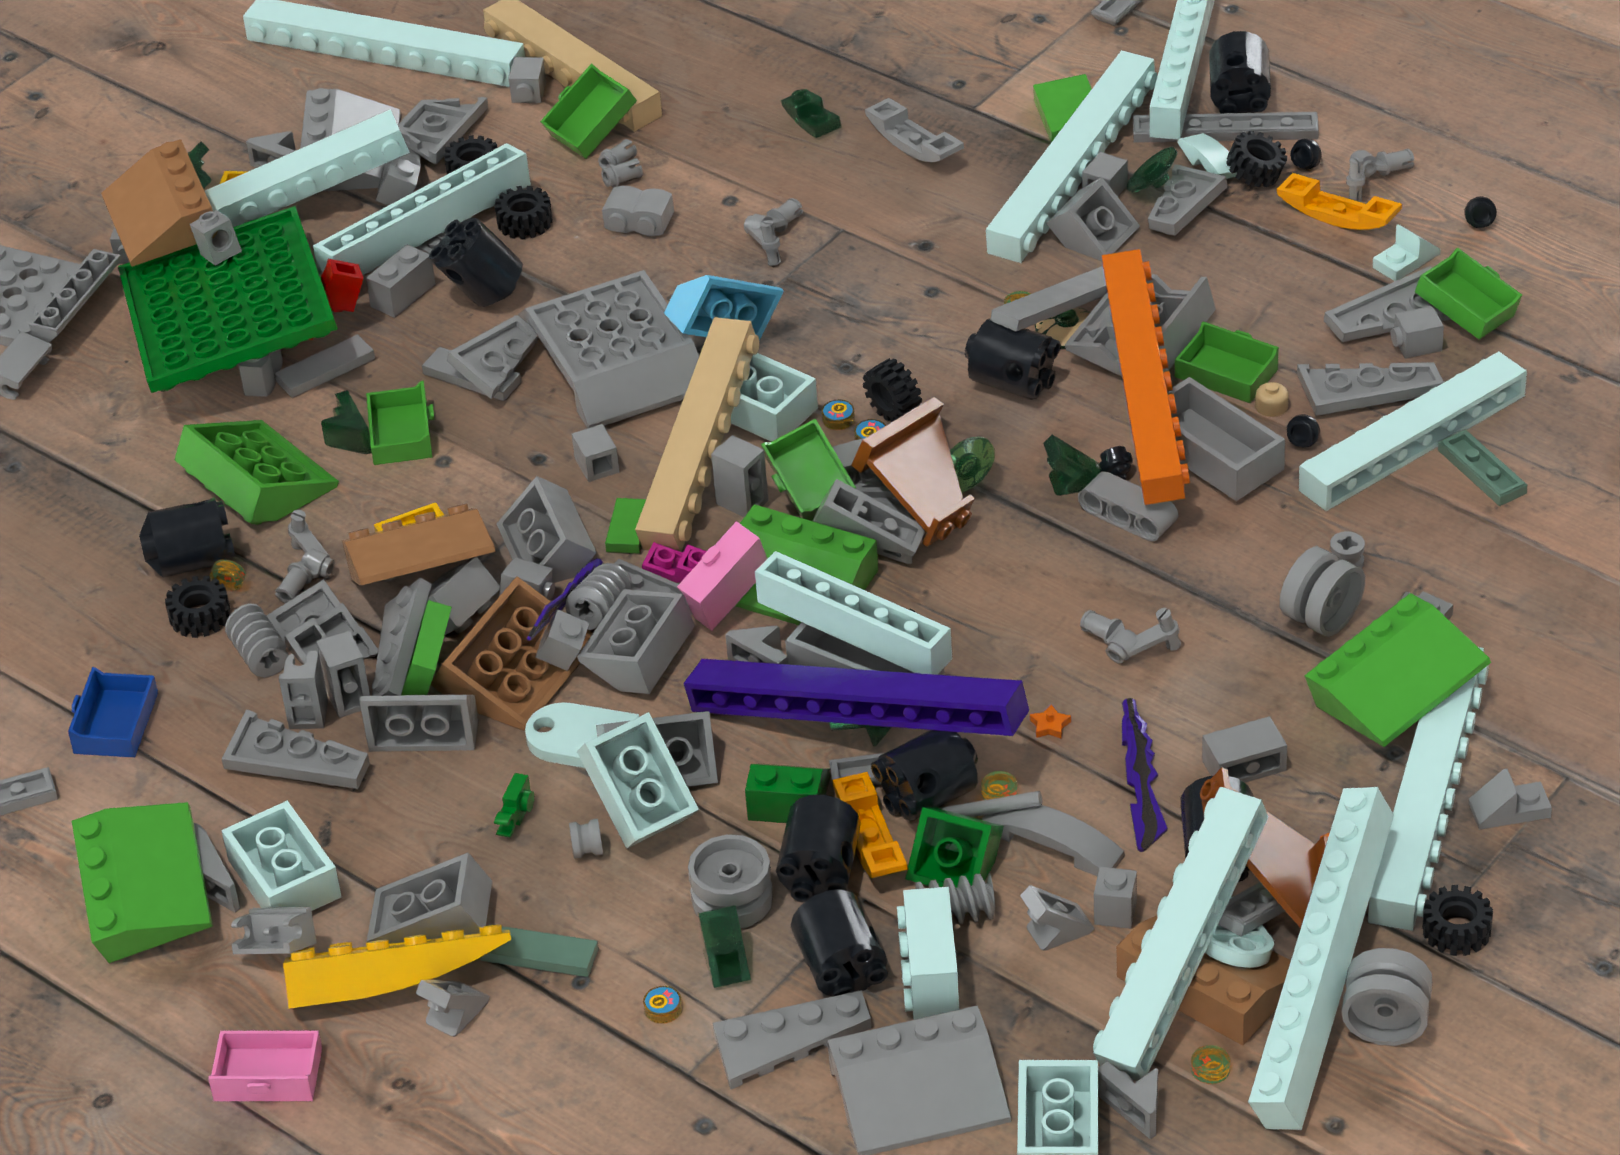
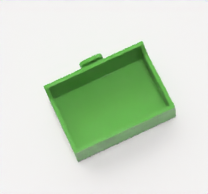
M591 63L572 86H567L559 94V101L540 122L552 137L587 159L637 100L628 88L601 72Z
M1086 74L1033 85L1034 102L1050 142L1054 140L1092 90Z
M1456 248L1448 258L1420 275L1415 289L1416 294L1479 340L1515 315L1522 297L1520 292L1500 279L1499 274L1489 266H1482L1459 248Z
M1203 321L1198 333L1176 357L1175 377L1181 380L1191 377L1207 389L1251 403L1259 386L1268 383L1277 372L1279 347L1253 339L1249 333L1240 330L1233 332Z
M420 381L415 387L366 393L370 445L374 465L433 458L429 421L435 420L433 404L427 405L424 381Z
M816 419L772 442L761 444L765 457L775 473L771 476L780 493L783 491L787 493L799 516L803 519L813 521L824 496L836 479L856 489Z
M428 600L401 695L428 694L439 659L451 606Z

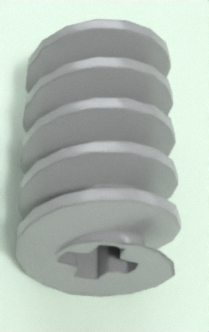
M602 563L595 567L568 595L565 604L566 612L590 623L588 630L597 628L623 589L632 590L631 577L619 565Z
M249 603L235 609L227 619L225 632L240 656L243 657L250 671L256 676L264 678L279 673L284 668L285 660L289 655L286 652V644L278 631L275 630L273 624L269 622L267 615L264 614L262 608L257 604Z
M990 872L987 883H985L981 874L974 875L972 885H970L966 876H960L957 887H955L951 878H945L943 887H949L951 914L956 916L959 924L964 923L966 912L970 913L974 922H978L981 910L985 911L989 920H993L995 897ZM930 880L928 888L939 887L936 880ZM915 882V889H924L921 882Z

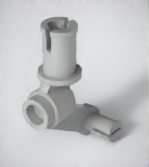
M1405 149L1387 154L1381 151L1378 152L1376 157L1365 150L1355 151L1350 157L1349 175L1346 177V184L1349 186V199L1362 202V186L1365 185V177L1372 176L1377 170L1382 176H1387L1392 171L1413 168L1414 163H1408V161H1414L1412 151Z
M788 199L779 208L769 210L766 216L754 214L748 216L745 220V232L766 250L768 265L770 266L781 263L778 250L780 239L775 235V231L782 232L787 229L788 223L799 217L803 212L802 209H799L802 208V205L797 199Z
M299 509L291 513L288 534L291 537V546L297 550L302 549L305 553L301 561L289 564L287 568L288 574L275 590L277 598L284 603L298 596L304 585L310 583L312 579L317 577L328 578L335 564V560L330 558V555L309 530L308 524L305 522V512Z
M1161 608L1156 612L1159 624L1138 635L1131 630H1125L1120 619L1115 618L1111 620L1097 614L1093 610L1085 612L1080 622L1082 631L1089 632L1104 640L1105 644L1108 645L1105 650L1106 654L1114 662L1120 664L1131 656L1163 641L1166 642L1167 649L1170 648L1172 651L1177 650L1181 646V641L1178 637L1180 630L1178 623L1172 619L1171 611L1167 610V608Z

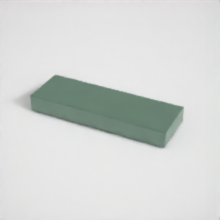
M1466 429L1438 441V451L1498 506L1527 494L1528 485Z
M502 926V930H510L511 940L480 957L481 961L588 977L599 947L596 940Z

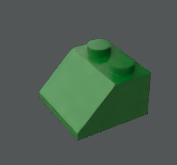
M751 764L745 787L748 820L786 823L790 806L798 799L809 795H826L831 774L830 768Z
M922 807L905 879L921 882L928 886L930 880H936L939 887H943L945 878H951L955 887H957L960 876H966L970 885H972L975 874H981L985 881L996 861L1004 826L939 808Z

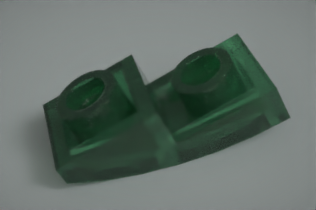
M807 89L796 90L791 96L781 100L782 106L792 119L815 138L842 127L840 117L824 108L822 97Z

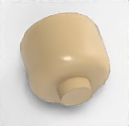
M1268 382L1260 385L1255 395V408L1257 412L1267 417H1276L1284 414L1288 410L1289 399L1286 387L1277 382Z

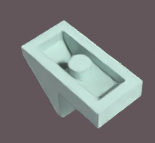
M1397 224L1395 244L1373 257V268L1393 281H1397L1440 255L1441 249Z

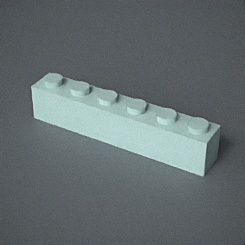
M777 551L755 571L757 602L914 673L938 675L952 660L951 628Z

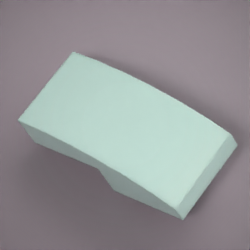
M1202 133L1180 138L1177 142L1193 166L1202 164L1207 172L1226 176V179L1236 177L1237 173H1231L1229 171L1231 166L1226 164L1229 151L1212 137Z

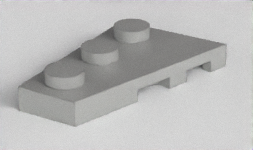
M1175 164L1172 169L1173 176L1171 180L1167 179L1164 185L1165 192L1163 196L1158 197L1148 217L1149 229L1169 235L1178 234L1228 187L1226 176Z
M516 315L449 351L447 362L492 399L535 346L539 336L532 326Z

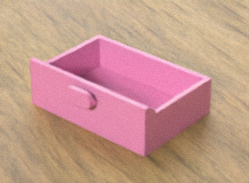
M736 521L721 539L707 550L702 556L701 561L677 586L685 596L693 617L711 631L756 583L755 571L768 559L760 538Z
M220 1031L212 1074L208 1078L213 1100L313 1101L322 1052L319 1031Z

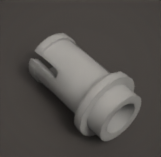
M625 139L614 148L603 150L598 158L600 167L605 169L608 164L618 165L635 157L637 154L636 146L633 145L626 150L625 147L629 146L632 141Z
M634 158L618 165H606V168L601 171L604 184L607 187L612 186L614 188L622 182L642 177V166L635 167V165L640 163L639 160Z

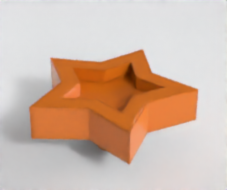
M1052 704L1044 712L1030 714V721L1037 727L1036 738L1051 735L1062 739V729L1071 723V716L1058 713Z

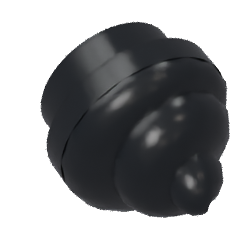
M1304 138L1294 144L1290 156L1295 166L1309 170L1320 163L1322 152L1317 142Z
M1479 196L1471 199L1466 204L1464 215L1471 226L1484 228L1493 223L1497 215V209L1491 199Z
M1296 415L1287 425V437L1295 446L1302 448L1310 447L1320 436L1319 424L1309 415Z
M1124 446L1112 447L1100 454L1101 462L1099 463L1102 472H1109L1126 480L1127 473L1131 470V464L1133 463L1131 453L1127 452Z

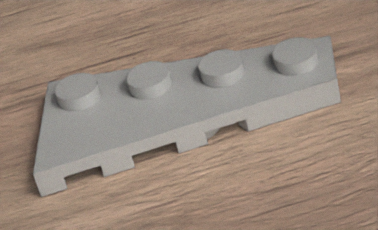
M1426 267L1325 312L1324 322L1342 342L1390 332L1395 324V313L1433 306L1415 293L1420 275L1432 267ZM1433 306L1441 321L1450 320L1448 316Z
M1434 362L1391 363L1389 368H1379L1374 366L1373 363H1359V368L1340 369V364H1325V369H1309V364H1297V376L1315 416L1418 398L1429 392L1432 388L1444 383Z
M419 578L410 586H404L396 597L385 604L376 671L372 683V696H400L402 693L432 585L422 578Z
M247 709L222 757L223 767L228 770L355 789L359 788L370 765L369 756L365 752L332 740L326 742L316 740L313 733L302 729L299 733L286 729L284 723L272 718L269 722L258 718L257 713Z
M862 990L713 1023L715 1039L730 1090L743 1085L742 1079L758 1073L761 1077L773 1072L774 1065L793 1058L796 1062L809 1056L808 1052L811 1049L822 1044L828 1047L827 1040L871 1029V1017Z

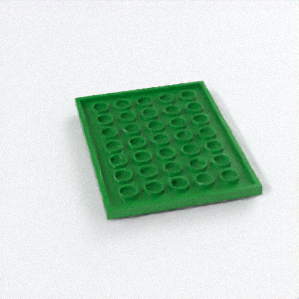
M296 206L234 226L233 228L242 251L217 265L202 257L196 244L132 267L130 262L118 266L146 380L151 393L168 391L177 384L189 380H200L209 373L221 369H232L238 363L250 359H261L270 352L282 348H293L302 341L314 337L322 338L331 331L338 329Z

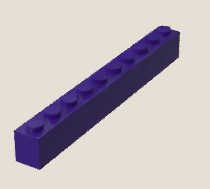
M701 659L684 682L692 712L709 711V713L1013 736L1029 712L1022 680Z

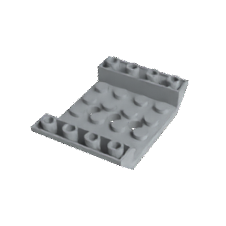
M0 245V345L9 346L21 331L48 343L51 342L122 260L121 255L93 249L83 262L78 264Z
M644 270L525 308L518 314L527 324L533 327L573 389L577 413L587 428L600 424L605 426L683 400L699 359L695 344L689 334H683L664 314L668 304Z

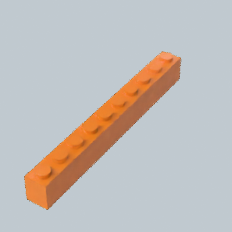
M1140 249L1102 255L1106 288L1144 504L1149 505L1186 499L1184 485L1190 484L1187 463L1180 464V461L1186 460L1183 440L1176 441V437H1181L1179 418L1171 417V414H1177L1174 394H1167V391H1173L1170 371L1163 372V369L1168 368L1166 349H1159L1160 346H1164L1161 326L1155 327V324H1160L1157 304H1150L1156 302L1153 282H1146L1152 280L1149 261H1142Z

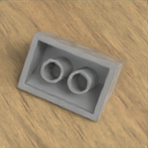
M538 476L535 477L497 522L498 529L512 560L516 557L553 568V583L575 577L586 564L590 563L593 556L597 553L567 489Z
M623 589L578 654L579 662L618 691L650 694L695 626L684 595L679 593Z
M475 695L360 696V707L369 752L475 750L479 722Z
M709 711L652 718L687 787L718 783ZM629 721L596 725L597 737Z

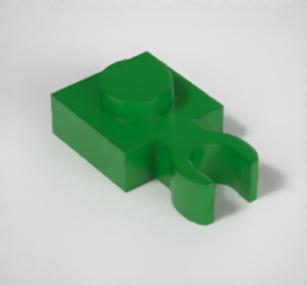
M514 773L502 797L503 807L497 813L494 824L500 825L496 835L510 838L514 832L515 825L520 826L526 812H531L535 794L530 789L528 775Z

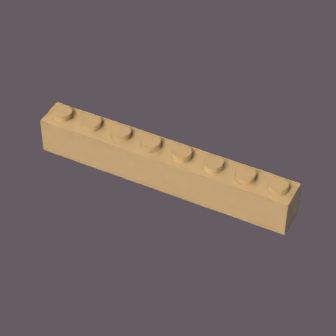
M500 0L483 9L484 29L489 37L524 43L525 57L544 58L545 74L550 75L563 86H572L592 63L601 72L628 88L637 102L619 121L620 124H624L635 132L662 117L660 92L521 1Z
M713 318L635 528L641 546L645 550H650L653 542L682 552L685 541H689L691 537L692 522L695 514H698L701 510L704 488L708 487L711 482V453L714 452L716 447L721 445L724 433L729 432L733 408L737 407L740 402L741 386L743 381H746L749 377L752 356L756 355L759 349V337L755 335L751 321Z

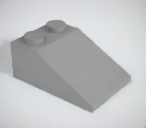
M465 853L380 887L375 891L367 942L389 940V944L404 942V937L426 935L427 939L442 938V932L464 929L465 935L480 933L479 927L486 926L492 880L469 853Z

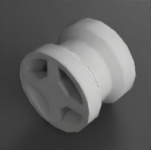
M1347 531L1335 534L1330 540V551L1337 555L1338 560L1343 559L1363 568L1365 541L1362 536Z
M592 819L588 824L583 825L577 822L569 823L574 859L582 858L585 853L603 855L598 819Z

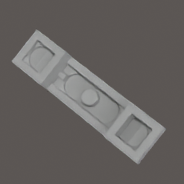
M890 98L865 109L866 116L876 129L890 143L913 158L925 162H937L964 149V143L947 132L936 136L909 120L907 108Z
M1044 805L984 815L981 819L1004 826L1001 839L1010 842L1016 834L1074 857L1075 868L1098 876L1099 867L1116 868L1124 857V850L1095 828L1071 815Z

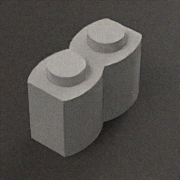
M631 186L614 187L602 209L604 228L623 233L635 231L647 236L664 234L674 213L671 193L661 189H646L642 191Z
M281 349L270 352L261 359H250L238 363L245 396L267 397L272 393L276 385L275 373L281 369L283 364Z

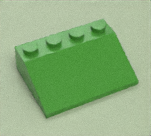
M263 420L184 425L174 459L186 469L185 471L189 475L196 477L202 482L207 490L214 492L224 500L225 505L241 514L246 522L256 525L262 524V522L278 521L294 510L337 488L339 483L337 479Z
M755 504L740 522L742 526L760 538L767 558L777 551L863 590L867 588L878 572L877 540ZM756 583L735 605L736 607L792 624L800 625L801 623L792 617L758 603Z
M1410 593L1304 676L1316 707L1382 747H1385L1487 667L1491 661L1479 647L1436 607Z
M188 802L107 808L71 821L91 940L108 963L213 927L191 807Z

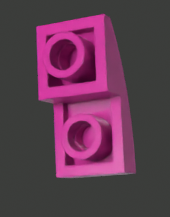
M653 542L642 564V569L673 582L681 583L701 561L702 556L707 551L687 544L684 552H680Z

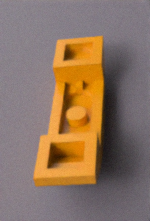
M1292 173L1276 189L1279 197L1300 212L1327 224L1347 229L1367 230L1386 226L1402 209L1401 203L1374 196L1365 204L1320 191V180Z
M868 772L833 779L836 798L851 805L859 815L861 826L855 851L866 873L871 878L908 870L907 862L898 841H893L878 806L877 793Z

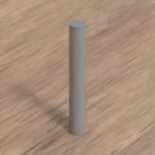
M1040 791L941 807L939 809L976 817L1041 806L1042 795Z

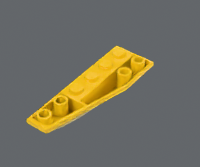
M497 924L479 927L480 933L465 935L464 929L442 932V938L427 939L426 935L404 937V942L389 944V940L367 942L366 947L352 948V942L331 944L329 945L328 952L315 953L314 947L303 948L290 953L291 957H286L283 962L288 1007L297 1008L363 999L419 984L421 980H430L444 975L511 940L510 930H502V925Z

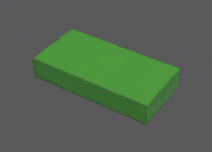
M616 499L605 541L606 552L640 554L641 543L635 528L646 499Z

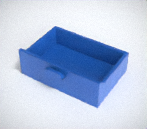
M92 667L82 696L75 695L72 703V713L75 714L68 734L73 753L135 758L158 695L155 677L152 675L103 673L96 667Z

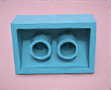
M705 275L677 285L664 314L683 334L707 337L714 317L751 321L755 335H758L760 340L784 290L780 287Z

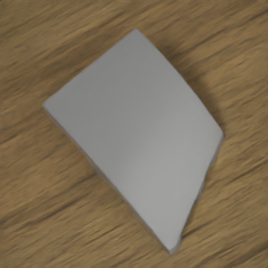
M324 579L267 615L269 622L278 631L286 647L302 664L306 663V656L309 651H318L316 641L349 630L363 658L378 656V648L364 628L359 627L343 603L339 602Z

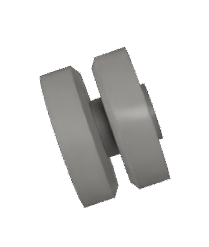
M1315 546L1306 550L1291 567L1283 583L1279 606L1282 614L1297 622H1306L1308 628L1321 635L1330 637L1337 634L1352 618L1362 599L1365 588L1364 571L1362 568L1346 560H1338L1337 555L1321 547Z
M726 834L705 841L691 854L688 864L691 901L695 914L705 924L717 929L737 930L752 926L765 917L772 906L773 888L770 879V859L762 845L756 840L743 835Z
M1376 948L1364 951L1352 960L1347 970L1346 992L1342 1004L1343 1022L1350 1032L1362 1040L1377 1045L1389 1046L1410 1043L1420 1037L1428 1024L1429 1001L1433 986L1432 973L1427 965L1413 954L1393 948Z

